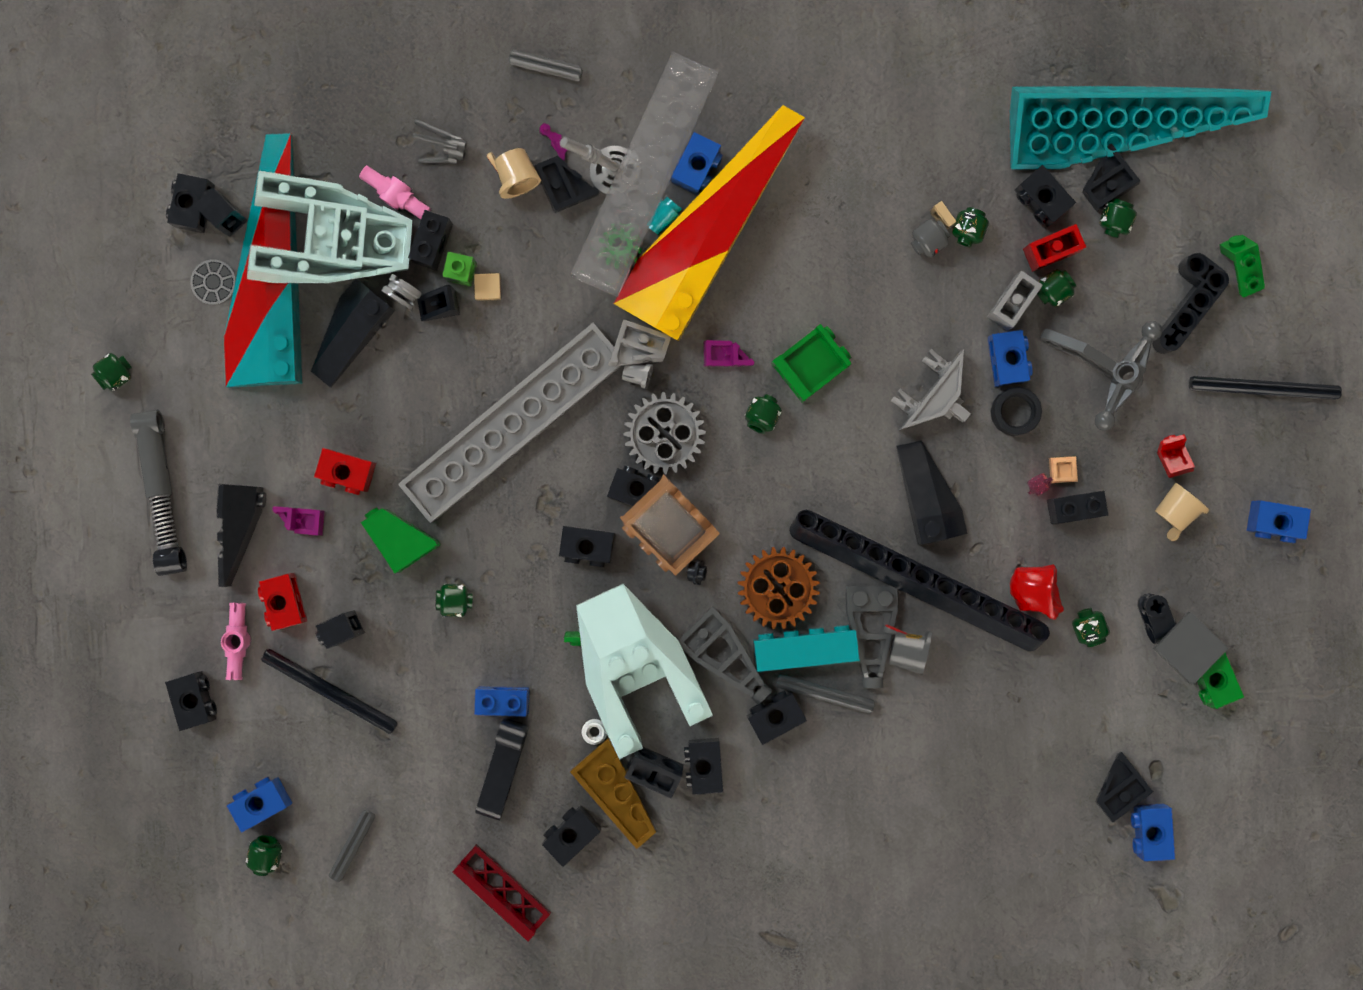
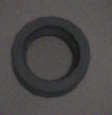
M1021 387L1009 388L1000 393L993 401L991 407L992 422L996 428L1002 433L1011 436L1029 433L1036 428L1042 416L1041 402L1036 394L1029 389ZM1020 397L1030 405V419L1024 425L1018 427L1011 426L1003 419L1002 406L1009 398Z

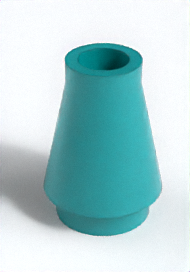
M668 197L663 201L660 200L647 227L659 235L661 231L675 221L682 208Z

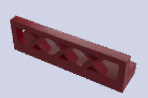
M477 844L453 870V873L527 941L535 935L536 930L551 914L546 907ZM476 853L484 860V869L474 870L467 862ZM488 873H498L502 876L503 886H491L488 883ZM517 890L521 894L522 904H511L507 900V891ZM525 908H536L543 915L533 924L526 918Z

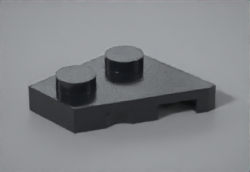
M1112 143L1107 147L1109 150H1116ZM1114 152V156H1104L1101 158L1082 191L1083 195L1097 212L1104 208L1108 202H1113L1140 183V179L1119 152Z
M559 156L534 165L554 213L596 197L600 193L595 186L592 187L582 179V175L576 170L570 169L567 163Z
M1119 752L1095 802L1108 819L1114 823L1154 791L1126 756Z

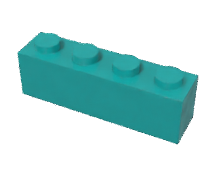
M849 625L834 626V631L824 632V628L809 629V634L800 635L799 630L783 632L784 636L774 637L773 633L758 634V639H753L757 672L859 661L856 630L849 629Z

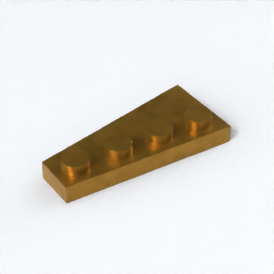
M608 737L570 770V773L633 846L638 849L656 833V829L632 782L624 778L626 770Z

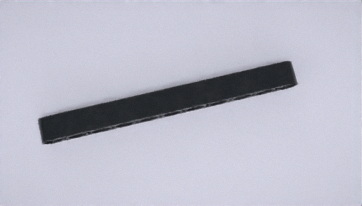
M800 511L790 526V535L795 540L1026 651H1035L1050 636L1048 626L1042 621L813 511Z

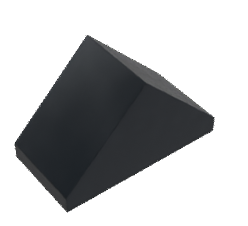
M451 285L439 287L421 295L417 299L421 321L460 315L456 290Z

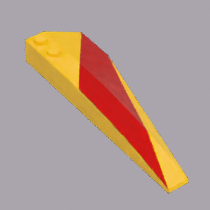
M782 105L638 259L613 304L679 341L805 117Z

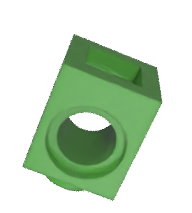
M448 252L442 277L447 282L472 287L477 262L471 256Z

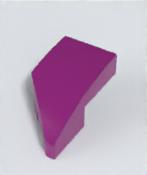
M704 341V367L754 365L753 359L749 358L736 342Z
M273 506V512L280 516L287 530L293 531L296 534L323 536L325 510Z

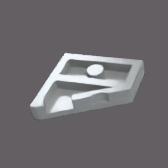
M623 319L608 365L621 366L663 362L671 337Z

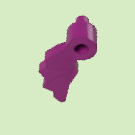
M543 123L539 128V133L550 139L551 147L564 160L565 153L568 150L560 146L562 136L556 132H550V126L547 123Z

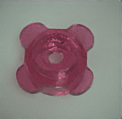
M1042 473L1027 482L1030 489L1028 494L1036 493V495H1041L1050 489L1049 485H1051L1053 480L1052 477L1047 478L1046 474Z

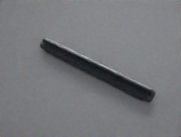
M1193 376L1189 379V389L1197 391L1333 400L1340 399L1342 394V388L1338 385Z
M267 649L262 655V662L386 733L391 734L395 730L398 723L396 720L277 652Z

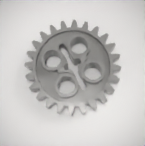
M662 392L661 399L658 400L655 394H652L651 402L642 398L644 406L640 407L635 404L634 407L637 413H628V416L633 421L624 424L630 428V431L623 433V435L631 438L630 441L625 443V446H633L634 448L629 455L634 456L638 454L639 457L636 463L639 464L645 461V470L651 465L654 466L655 474L659 468H663L664 474L667 475L668 468L670 467L677 473V465H681L686 469L685 461L688 459L694 463L695 459L692 454H701V451L696 446L705 443V441L699 439V436L706 434V431L698 428L704 424V420L696 421L700 411L692 413L691 409L694 404L690 403L685 406V397H682L679 402L675 401V393L671 395L670 399H666L665 392ZM661 409H667L671 412L672 416L668 422H660L657 419V413ZM651 417L664 430L669 428V435L682 446V449L678 450L665 437L661 440L659 438L660 432L647 419ZM684 426L689 429L690 435L687 439L680 440L676 437L675 431L678 427ZM649 427L654 431V436L649 441L642 440L639 435L641 429ZM669 445L673 451L672 455L669 458H661L658 455L660 446Z

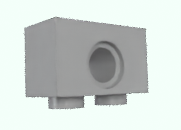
M1020 271L1014 276L987 315V318L1006 331L1012 329L1036 296L1042 284L1023 271Z

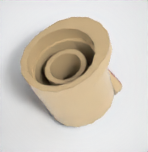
M512 149L495 158L492 152L487 154L488 160L498 172L502 187L499 190L501 198L517 197L529 192L540 184L541 179L525 149Z
M1177 483L1172 486L1155 510L1156 513L1173 526L1167 533V538L1171 541H1176L1181 532L1202 513L1207 514L1210 511L1202 502Z

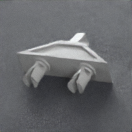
M933 349L927 352L933 360L925 356L921 362H924L937 372L939 379L921 402H916L902 391L901 388L896 392L902 400L893 397L890 401L908 414V419L899 430L941 416H945L948 419L954 416L961 422L967 420L971 413L961 406L964 401L959 397L961 395L964 349L949 363L934 352Z

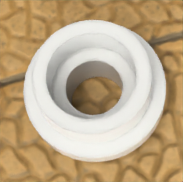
M599 719L588 720L582 728L583 739L592 745L602 743L607 736L605 727ZM592 727L599 729L597 736L591 735L590 729Z

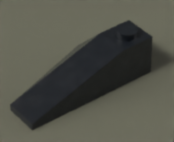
M355 279L338 300L311 372L331 388L395 310L358 279Z
M917 441L896 446L917 544L922 545L967 534L962 508L923 442Z
M230 484L218 485L217 518H222V527L217 533V541L223 546V551H220L218 555V587H229L233 583L261 516L262 508L266 505L267 497L266 493L263 492L264 487Z

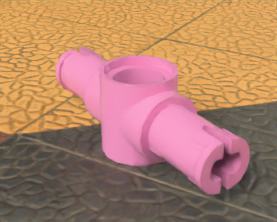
M367 165L361 171L359 178L375 188L377 194L380 195L379 198L396 210L399 208L401 210L406 209L419 219H422L424 210L431 211V208L413 196V193L410 192L412 189L396 177H384Z
M229 603V625L226 626V633L221 638V646L225 651V657H227L226 680H243V657H246V649L250 646L251 642L247 626H245L246 603ZM233 635H237L240 638L241 643L238 648L232 645L231 639Z

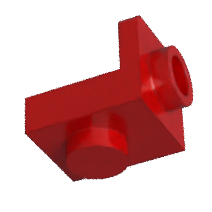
M1185 434L1179 436L1170 435L1160 442L1157 454L1169 478L1194 471L1195 466L1185 447L1187 440Z

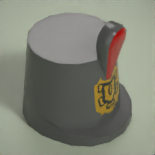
M885 625L883 628L884 632L895 634L890 651L889 664L922 675L928 657L932 632L927 631L924 636L909 634L890 625Z

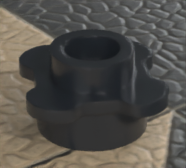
M697 559L696 562H690L687 579L693 582L694 585H701L707 576V566H704V560L700 561Z

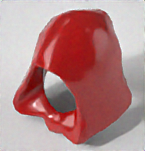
M1054 564L1045 567H1018L1015 569L1009 582L1010 594L1020 611H1038L1053 620L1058 618L1059 614L1064 611L1056 584L1057 568Z

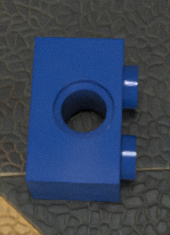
M694 132L671 177V183L698 196L701 190H704L711 182L712 177L709 174L712 168L717 169L723 155L720 154L721 145ZM700 160L704 162L705 168L695 170L691 165L694 161Z
M1023 330L997 333L987 337L995 387L1029 381L1033 371L1031 362L1027 361L1026 351L1029 349L1027 336H1023ZM1007 352L1015 354V365H1011L1006 361Z
M1261 500L1251 501L1246 531L1255 532V537L1271 539V535L1280 536V541L1296 543L1297 539L1307 538L1311 509ZM1277 516H1279L1282 521V525L1279 529L1276 528L1274 523L1275 518Z
M479 686L475 689V715L527 716L529 714L530 688Z
M266 777L254 784L257 789L250 793L245 789L232 796L234 802L228 804L227 808L241 833L292 804L279 777L273 780ZM255 796L263 800V808H258L254 804Z
M1165 804L1136 805L1134 813H1131V824L1135 828L1136 837L1132 840L1134 853L1143 861L1175 860L1172 808ZM1151 827H1155V835L1148 838L1147 831Z

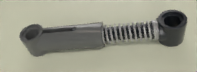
M158 409L131 414L130 418L131 429L137 438L146 498L152 501L150 504L153 505L151 509L154 511L151 513L154 514L152 516L155 518L153 522L156 523L154 531L157 532L155 534L158 536L156 540L159 541L157 542L158 549L153 553V566L158 576L185 572L187 569V559L183 548L178 547L175 541L177 538H174L176 533H173V531L176 529H173L175 525L172 522L174 520H171L173 516L170 515L172 507H169L171 502H168L170 500L168 497L173 494L163 439L165 432L164 419Z

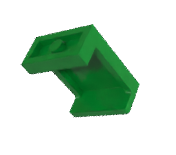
M819 324L813 331L771 362V365L801 403L852 364L849 360L851 355L845 347L841 346L839 348L835 343L834 339L836 337L828 326L823 327Z

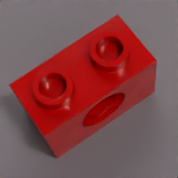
M1077 224L1029 243L1023 248L1032 272L1081 252L1086 248Z
M322 448L314 477L321 479V485L335 488L336 484L346 486L345 492L359 495L360 491L368 492L376 463ZM343 466H348L350 475L347 479L343 480L339 475L340 469Z
M288 573L259 581L258 596L260 601L265 604L267 611L264 612L265 622L268 627H271L272 631L308 622L295 573ZM278 596H283L286 600V605L283 609L278 608L276 605Z

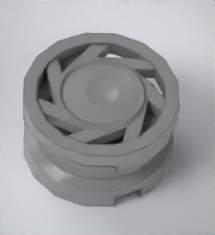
M391 274L389 284L384 286L381 291L412 310L415 306L413 302L416 298L419 299L422 293L404 280L398 279L397 276ZM395 292V293H397L398 295H400L401 297H403V298H405V299L403 300V299L399 298L398 296H396V295L393 294V293Z

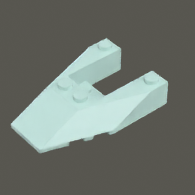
M259 171L254 205L308 214L304 253L251 245L247 279L271 283H333L408 270L413 220L385 206L381 207L368 201V198L360 194L356 195L337 183Z
M624 584L577 605L586 686L619 759L643 748L641 737L621 697L666 676L689 726L713 716L679 640L664 627Z

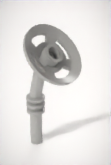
M567 137L561 139V147L581 155L582 159L591 162V180L600 192L610 196H620L631 191L637 184L640 176L639 162L635 155L627 148L608 146L599 150L591 145L584 146ZM609 152H620L625 154L627 157L624 158L617 154L610 155ZM597 163L602 166V173L596 175ZM633 165V176L627 182L624 179L627 174V166ZM610 176L611 178H617L618 180H610L607 177ZM605 181L611 185H619L620 188H609L602 183Z

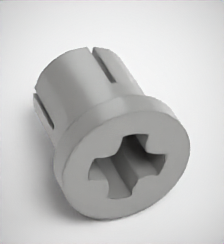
M649 363L646 365H625L622 380L639 384L641 388L647 389L652 377L653 365Z

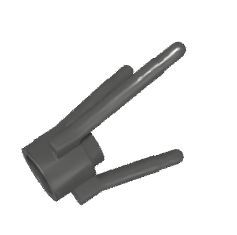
M414 120L416 125L447 138L444 141L413 133V138L444 146L443 154L448 155V157L420 158L418 160L419 163L457 164V160H464L467 141L462 140V137L449 134L420 120Z

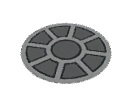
M212 259L200 263L194 269L190 284L192 292L200 301L207 304H219L226 301L232 295L236 280L234 272L229 265L220 260Z

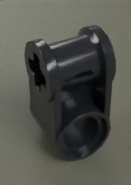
M1147 593L1139 598L1137 606L1143 619L1147 636L1153 644H1157L1177 623L1173 618L1166 598L1163 596Z

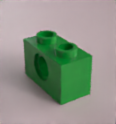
M1226 653L1197 681L1200 691H1198L1202 703L1208 707L1218 709L1244 698ZM1213 673H1216L1217 682L1211 686L1209 678Z

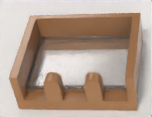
M664 474L661 480L624 516L620 517L624 523L622 529L632 539L636 536L641 541L639 546L648 555L653 553L658 558L656 563L665 572L670 570L675 576L720 534L710 521Z

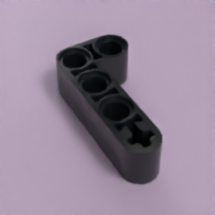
M1202 253L1191 254L1184 258L1178 266L1179 274L1191 283L1193 287L1163 324L1162 334L1159 339L1152 341L1153 348L1160 354H1167L1181 347L1229 284L1227 272ZM1190 261H1194L1197 264V272L1191 270L1189 266ZM1211 276L1216 278L1218 282L1217 287H1213L1210 284ZM1195 296L1201 298V307L1196 306L1194 302ZM1179 316L1186 318V327H1182L1179 324ZM1175 333L1176 335H1173L1168 341L1170 345L1167 346L1165 344L1167 341L1165 337H1168Z
M507 718L501 722L495 740L496 746L476 807V814L500 821L527 737L529 725Z

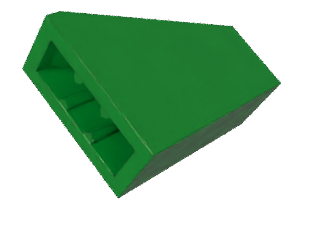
M376 507L364 515L366 519L361 522L395 574L402 572L441 545L437 539L388 509L382 508L379 510Z

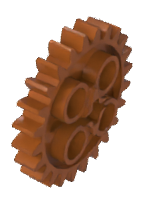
M771 547L770 555L763 549L761 550L762 558L759 559L756 555H753L755 563L753 565L748 562L745 563L749 569L748 572L740 571V574L745 577L744 581H737V584L744 586L743 590L737 592L738 595H745V599L740 604H748L749 607L745 613L749 614L754 611L755 614L752 620L756 621L761 617L762 626H765L768 621L771 622L772 629H775L777 622L781 624L783 629L786 628L787 621L796 626L795 618L798 617L804 621L802 613L804 611L812 613L808 607L809 604L817 605V602L812 599V595H819L820 592L813 590V586L820 584V581L812 580L811 578L817 574V571L809 572L808 568L812 563L807 562L803 564L804 555H800L796 559L794 549L791 550L789 555L786 554L785 547L781 548L780 553H777L776 549ZM778 563H784L787 566V574L783 577H777L774 573V567ZM765 569L770 572L777 583H784L782 589L793 602V606H789L780 593L772 592L775 587L764 574ZM759 578L765 579L768 585L767 589L762 593L754 590V582ZM794 583H800L803 587V592L799 597H792L789 592L790 586ZM773 599H780L783 603V608L778 613L771 612L769 604Z

